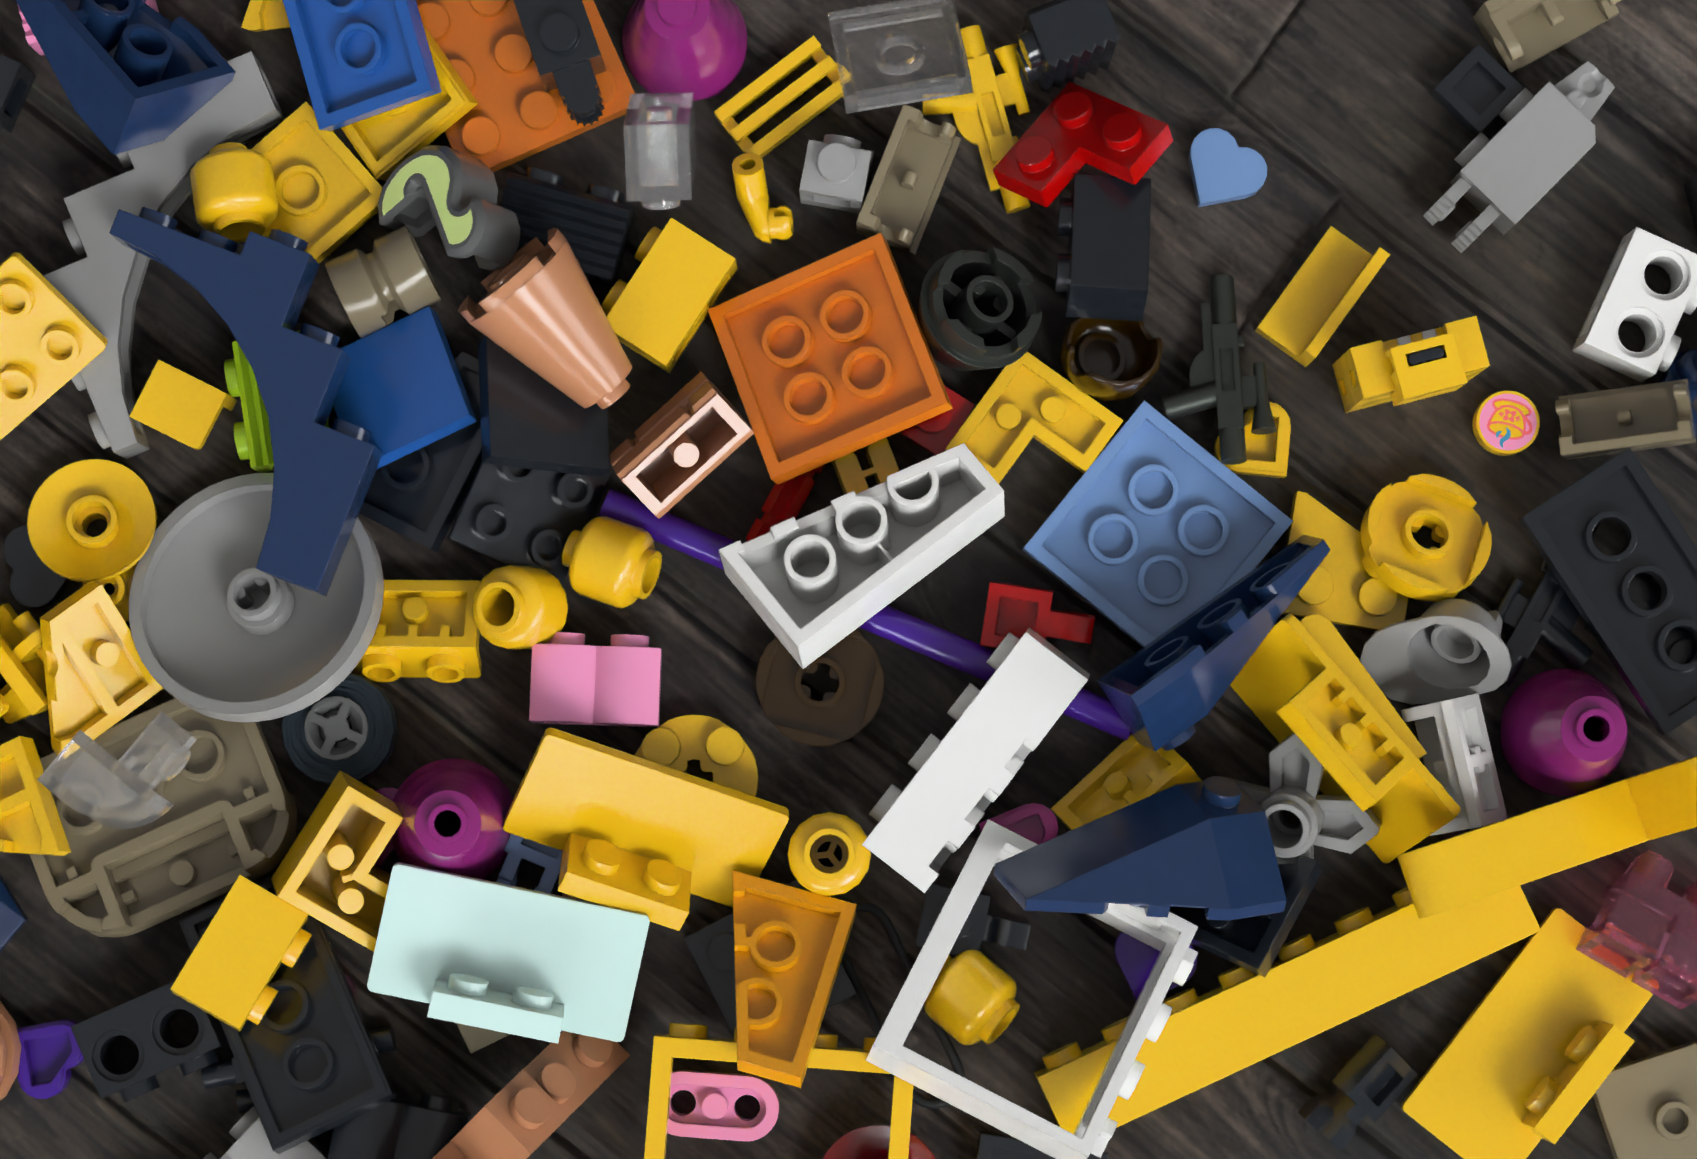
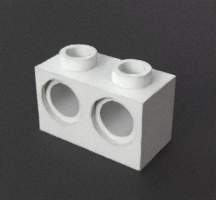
M1638 227L1625 235L1621 240L1572 351L1639 382L1656 374L1657 370L1666 372L1681 344V337L1674 335L1683 312L1691 315L1697 307V254ZM1647 265H1658L1669 274L1671 286L1668 294L1655 293L1647 286L1644 278ZM1621 322H1633L1642 329L1645 335V345L1641 352L1630 351L1622 345L1618 336Z

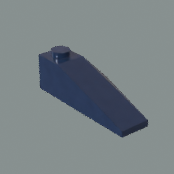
M16 0L74 110L113 155L164 141L233 80L236 73L198 28L181 16L173 22L169 21L145 3L146 0Z
M1302 535L1097 680L1139 744L1155 752L1161 747L1164 751L1181 745L1195 733L1196 728L1194 724L1208 715L1329 553L1330 548L1324 539Z
M1212 776L1205 779V781L1176 784L995 864L993 874L1024 911L1103 914L1108 910L1109 903L1129 904L1144 908L1147 917L1168 918L1170 906L1205 908L1204 914L1206 919L1229 921L1284 912L1287 902L1265 810L1232 777Z

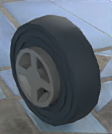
M352 673L319 701L300 711L284 716L281 725L284 749L295 767L312 780L331 785L340 770L360 782L379 772L392 755L398 734L395 708L384 690L365 676Z

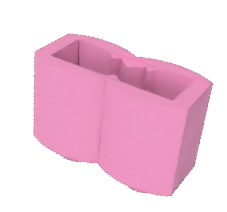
M556 632L547 644H535L532 646L529 721L538 724L659 727L661 648L649 647V636L615 634L611 635L610 646L585 645V634Z

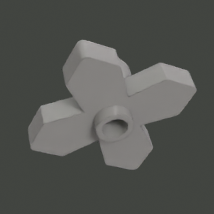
M1294 732L1275 746L1269 753L1270 788L1234 779L1265 810L1278 864H1297V858L1302 857L1314 859V845L1352 854L1377 835L1381 828V822L1372 810L1368 808L1362 812L1348 795H1318L1324 767ZM1282 810L1294 813L1301 823L1293 824L1288 822L1284 818Z

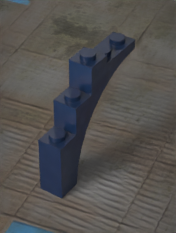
M141 207L139 215L136 216L119 209L109 233L122 245L168 267L199 291L227 323L254 371L269 418L274 461L270 521L256 569L312 592L327 596L383 453L375 445L368 443L371 432L364 428L336 418L331 429L325 427L351 358L343 349L336 347L340 338L326 330L303 323L300 333L294 331L320 265L311 254L305 252L308 245L306 241L281 230L271 229L268 238L250 231L239 255L235 253L238 244L219 234L202 230L197 239L176 231L178 221L161 212Z

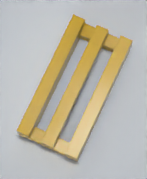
M813 35L715 110L714 115L743 153H755L763 158L852 90V83L839 71L837 64L830 55L824 52L821 44ZM811 58L814 60L816 65L744 121L738 124L734 120V117ZM826 76L832 85L755 144L748 138L749 134Z

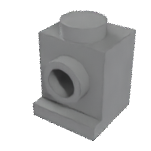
M826 134L824 135L823 142L809 140L799 188L800 202L802 204L860 214L866 198L874 151L860 149L861 141L842 135Z

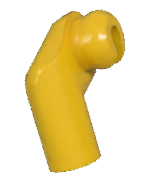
M744 153L737 156L732 163L736 196L754 236L762 242L769 244L772 243V239L788 240L793 235L792 210L785 205L770 207L763 159L755 153Z

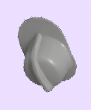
M1448 598L1435 602L1419 618L1393 623L1377 630L1365 642L1360 662L1386 697L1407 704H1428L1475 693L1483 694L1494 691L1507 681L1512 666L1509 649L1502 641L1500 635L1503 624L1500 613L1495 610L1486 611L1476 603L1457 598Z

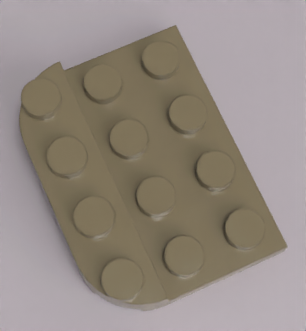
M174 698L110 727L67 760L57 756L55 752L40 759L71 852L64 856L29 855L44 894L52 908L69 922L99 937H125L148 929L229 892L239 875L254 881L272 871L283 860L297 838L298 817L294 796L285 787L260 722H231L211 718L190 709Z

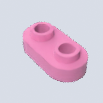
M696 1070L673 1071L667 1133L680 1137L732 1141L758 1140L767 1135L776 1124L779 1115V1099L772 1085L759 1076ZM679 1090L691 1092L696 1100L694 1110L687 1114L677 1112L671 1102L675 1092ZM743 1095L755 1097L760 1105L759 1113L750 1119L741 1117L735 1109V1103L739 1097Z

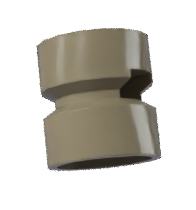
M406 225L375 239L373 252L369 254L356 248L325 263L328 275L340 302L361 338L392 324L394 313L398 309L411 315L442 300L427 263Z

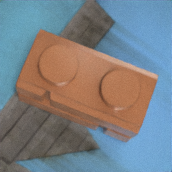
M701 371L634 432L635 438L633 440L626 439L609 454L610 463L622 482L660 519L751 437L754 431L742 414Z

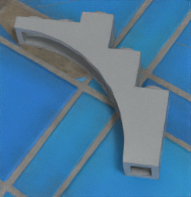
M252 51L227 61L236 71L233 80L164 141L116 154L124 168L133 165L134 169L63 198L71 216L62 221L66 235L76 254L86 253L87 257L43 276L108 341L104 351L72 378V381L79 391L87 388L96 410L88 414V420L99 445L103 449L111 447L113 453L126 459L150 449L143 424L129 417L136 404L131 358L135 310L150 258L122 245L109 232L119 209L138 216L141 207H146L173 217L174 213L192 193L191 169L199 159L209 154L211 148L227 142H236L244 145L274 129L285 120L263 65Z

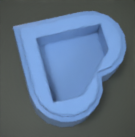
M1209 128L1201 131L1194 138L1189 149V165L1198 207L1246 199L1255 195L1262 188L1266 180L1267 165L1264 158L1256 150L1248 147H1238L1235 138L1223 129Z

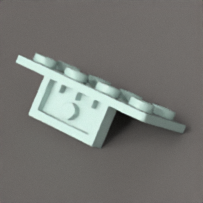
M398 862L393 865L367 988L375 993L429 1003L427 1017L557 1044L561 1031L621 1042L625 1037L650 919L646 914Z

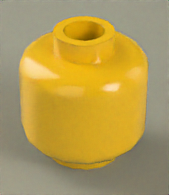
M222 143L211 148L209 154L199 159L191 169L190 181L196 221L204 230L224 236L236 243L246 242L250 231L262 235L265 232V227L269 226L278 215V200L272 164L261 153L247 149L241 143Z
M600 516L592 519L582 531L574 530L569 535L563 549L562 564L569 567L570 585L579 595L616 608H625L632 605L638 598L643 600L651 594L659 578L662 555L659 551L655 550L654 539L645 529L607 516Z
M509 565L496 568L483 577L475 590L472 610L474 622L479 632L493 645L506 649H532V646L535 644H547L556 632H561L566 623L568 603L566 592L560 581L547 570L533 566Z
M833 812L813 815L799 824L790 838L787 853L790 870L799 884L812 893L825 896L844 894L857 886L868 872L871 851L862 845L867 835L857 822L846 815ZM831 842L828 851L818 852L819 847L823 843ZM837 844L842 849V859L840 862L834 855ZM829 858L834 866H824L818 859Z
M976 949L965 950L954 958L948 955L923 1004L926 1015L963 1045H973L981 1040L987 1045L991 1044L1008 1028L1020 1008V1004L1014 1000L1017 993L1015 980L981 951Z

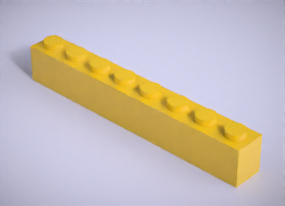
M1521 886L1421 919L1418 918L1409 889L1406 887L1392 895L1395 906L1375 915H1372L1369 907H1364L1347 914L1333 922L1338 932L1324 939L1314 942L1311 934H1306L1283 944L1278 953L1279 959L1273 962L1265 978L1241 966H1235L1217 976L1221 986L1197 996L1195 989L1189 988L1163 1000L1162 1003L1172 1007L1171 1014L1155 1043L1145 1038L1135 1059L1145 1064L1143 1073L1128 1100L1117 1096L1108 1118L1118 1122L1117 1127L1541 931ZM1129 1016L1100 1030L1104 1041L1082 1051L1078 1043L1073 1042L1042 1057L1046 1067L1034 1074L1059 1127L1073 1134Z

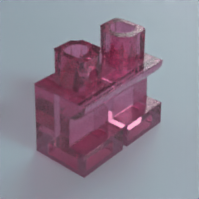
M1647 850L1633 860L1623 876L1605 887L1603 891V898L1605 900L1594 923L1585 928L1576 950L1624 978L1634 973L1631 982L1682 1010L1697 1001V881L1687 887L1683 898L1668 890L1667 886L1675 869L1672 862L1654 851Z

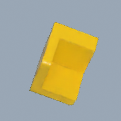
M158 359L129 417L195 450H199L206 442L222 408L224 407L232 411L237 400L229 394Z

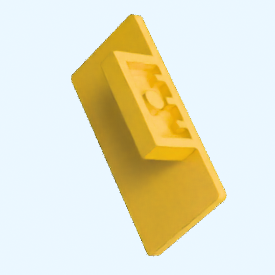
M18 252L12 253L0 264V440L103 352L108 343L106 337Z
M1287 614L1277 622L1230 686L1279 743L1293 732L1324 767L1320 791L1324 795H1348L1362 812L1368 808L1372 810L1380 820L1381 828L1378 834L1366 842V844L1383 863H1389L1397 858L1398 855L1403 854L1452 821L1461 812V808L1293 614Z
M547 728L504 818L503 829L507 833L562 851L558 882L559 892L602 906L646 914L650 922L680 931L689 914L690 894L733 908L732 870L755 877L760 876L788 823L789 810L784 806L555 728Z
M1560 908L1551 910L1539 926L1541 931L1530 937L1401 1104L1403 1112L1463 1159H1526L1541 1139L1555 1145L1635 1042L1624 1032L1657 990V984Z

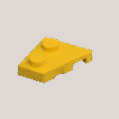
M1296 491L1293 496L1290 519L1293 522L1288 527L1285 547L1302 535H1308L1324 539L1330 551L1283 615L1293 614L1295 617L1304 618L1311 614H1319L1325 616L1333 624L1373 631L1393 623L1405 621L1409 597L1394 591L1383 583L1382 580L1375 579L1367 573L1362 564L1364 550L1361 544L1360 532L1308 493Z

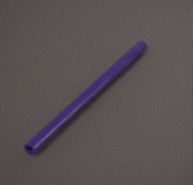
M612 488L609 490L599 517L607 516L645 529L650 533L654 541L722 570L724 568L718 549L737 542L669 512L658 519L641 500ZM888 605L859 626L863 630L986 682L996 671L986 663L994 650ZM1084 688L1078 692L1062 713L1123 740H1127L1131 733L1109 699Z

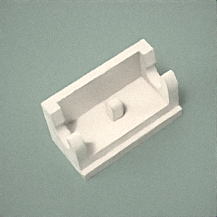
M1475 693L1401 710L1404 722L1415 721L1419 743L1427 752L1423 755L1425 767L1443 785L1447 793L1461 808V812L1452 821L1430 836L1482 827L1507 819L1479 694Z

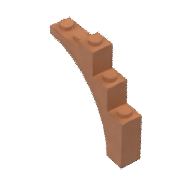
M563 1031L560 1034L558 1044L551 1042L498 1092L432 1159H527L630 1054L618 1042Z

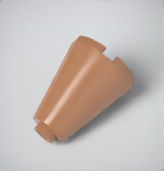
M557 228L548 230V245L545 247L536 237L517 250L512 260L505 267L493 270L481 282L488 293L478 304L468 295L458 309L460 314L466 319V322L583 408H588L596 403L600 409H605L624 395L631 386L626 377L631 372L632 365L566 237Z

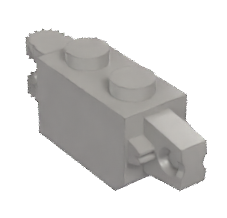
M1587 61L1555 86L1549 81L1535 96L1525 87L1499 114L1507 124L1491 140L1481 132L1454 159L1463 169L1449 182L1453 186L1423 217L1432 226L1437 221H1443L1455 209V203L1464 196L1481 214L1474 221L1467 222L1455 235L1456 239L1451 244L1460 253L1468 248L1491 223L1503 235L1507 233L1596 144L1595 125L1591 120L1615 88L1614 85L1593 64Z

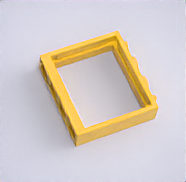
M669 1023V1034L657 1033L654 1035L644 1159H665L673 1058L737 1062L736 1027H734V1039L708 1037V1025L694 1023ZM818 1033L808 1068L891 1074L866 1061L877 1037H864L863 1049L837 1047L838 1035ZM895 1075L888 1159H908L914 1085Z

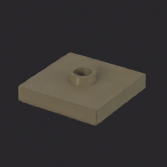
M1697 1040L1614 1067L1593 1095L1613 1158L1697 1159Z

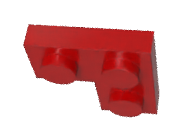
M1069 82L993 168V172L999 186L1047 208L1085 164L1136 185L1173 142V138L1168 124Z

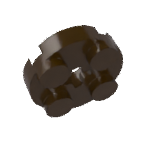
M854 630L804 669L801 668L776 637L764 650L756 674V691L765 716L784 736L809 746H831L855 737L874 718L880 706L884 690L883 670L875 649L858 630ZM818 664L829 666L830 678L839 681L837 692H826L822 701L810 699L811 689L801 685L804 673H815Z

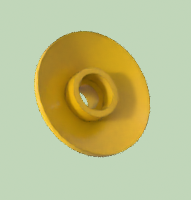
M88 459L62 467L42 483L29 507L27 529L29 540L35 553L50 570L70 580L98 582L111 579L126 572L142 558L153 540L157 514L155 503L148 487L135 472L113 461ZM95 520L107 521V528L102 534L95 537L86 534L87 527L91 522Z

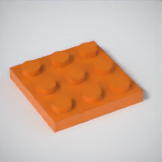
M416 0L423 24L478 102L474 108L445 131L452 149L481 160L492 172H496L641 108L594 0H582L606 68L605 72L595 75L601 92L600 97L604 100L602 105H604L605 109L602 110L603 116H599L598 122L594 121L593 125L586 124L585 126L582 123L577 125L576 120H571V115L566 111L567 107L563 104L558 88L546 91L513 0Z
M878 233L707 309L752 430L754 431L771 480L777 485L953 409L888 242L882 233Z

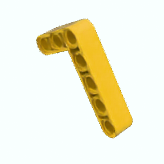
M1697 756L1398 855L1397 858L1418 918L1432 916L1649 840L1696 828Z

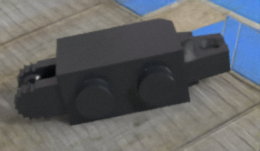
M513 0L546 91L558 88L563 104L567 107V113L571 115V120H576L577 125L579 123H582L584 126L586 124L593 125L594 121L598 122L599 116H603L602 110L605 107L602 105L604 100L600 97L601 92L595 75L605 72L606 68L582 0Z

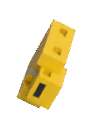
M1472 316L1445 323L1443 327L1385 342L1379 340L1349 348L1333 364V369L1345 413L1391 401L1393 406H1398L1456 391L1488 368L1490 364L1477 316Z

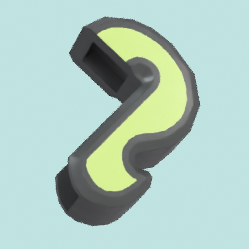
M427 145L408 156L392 172L382 188L378 201L379 225L392 230L406 225L413 238L424 236L434 226H437L447 256L461 259L474 255L479 268L490 271L499 270L512 260L520 241V226L516 213L497 205L498 187L494 173L481 160L448 146Z

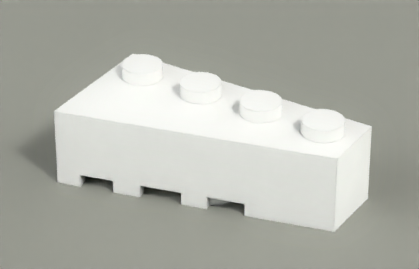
M963 443L887 476L886 482L858 494H855L854 491L831 500L830 506L798 520L792 517L771 526L770 532L743 544L739 540L718 550L726 576L801 668L804 669L1005 516L1004 490Z
M1030 627L1020 639L1010 632L986 661L987 664L996 670L981 690L969 683L947 712L948 715L956 720L952 728L942 740H939L932 733L928 736L908 762L917 771L903 791L891 784L869 813L878 823L862 845L923 893L928 890L938 877V872L951 853H954L964 843L984 815L985 809L1000 796L1023 765L1027 755L1035 750L1089 679L1090 674Z

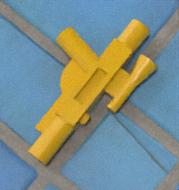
M980 25L968 26L958 30L956 35L970 87L921 90L922 114H952L959 134L966 141L978 147L990 192L1000 189L1006 213L1022 211L1030 207L1029 199L999 186L993 172V168L1018 141L1017 136L1012 137L1004 107L1015 105L1018 116L1030 113L1020 77V66L1014 51V47H1017L1018 44H1010L994 50L1004 71V74L995 76Z

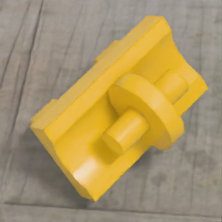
M6 603L0 606V674L8 684L0 690V693L9 704V710L2 718L6 723L12 724L31 715L47 711L48 704L40 626L29 611L18 616L11 605Z

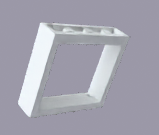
M988 819L894 1002L866 1061L1055 1159H1087L1090 1153L1101 1158L1118 1122L1108 1118L1117 1096L1126 1100L1130 1098L1145 1068V1064L1135 1060L1145 1038L1154 1043L1157 1041L1171 1014L1172 1007L1162 1003L1172 982L1183 986L1194 966L1193 963L1198 952L1189 948V945L1198 926L1169 912L1168 918L1147 917L1144 908L1129 904L1109 903L1108 910L1103 914H1089L1159 950L1160 953L1073 1134L903 1046L993 866L1000 861L1038 845Z

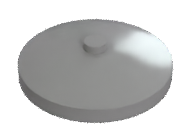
M253 473L223 480L194 494L179 505L156 529L149 548L137 563L130 587L129 623L131 635L141 661L149 673L180 703L205 716L223 721L260 722L273 720L300 711L319 701L333 691L357 666L373 639L382 610L384 582L381 560L369 531L358 517L327 596L312 592L256 569L270 521L274 473Z

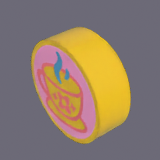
M1500 391L1483 400L1477 407L1472 421L1473 433L1478 443L1486 451L1499 456L1514 455L1526 449L1535 440L1540 427V418L1535 405L1528 397L1516 391Z

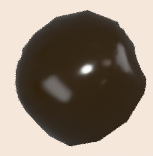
M1076 318L1064 332L1061 362L1066 375L1081 392L1102 401L1126 399L1145 386L1158 370L1163 342L1162 338H1153L1149 334L1143 320L1126 321Z

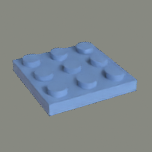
M1144 400L1022 550L1144 648L1253 571L1291 525L1293 520Z

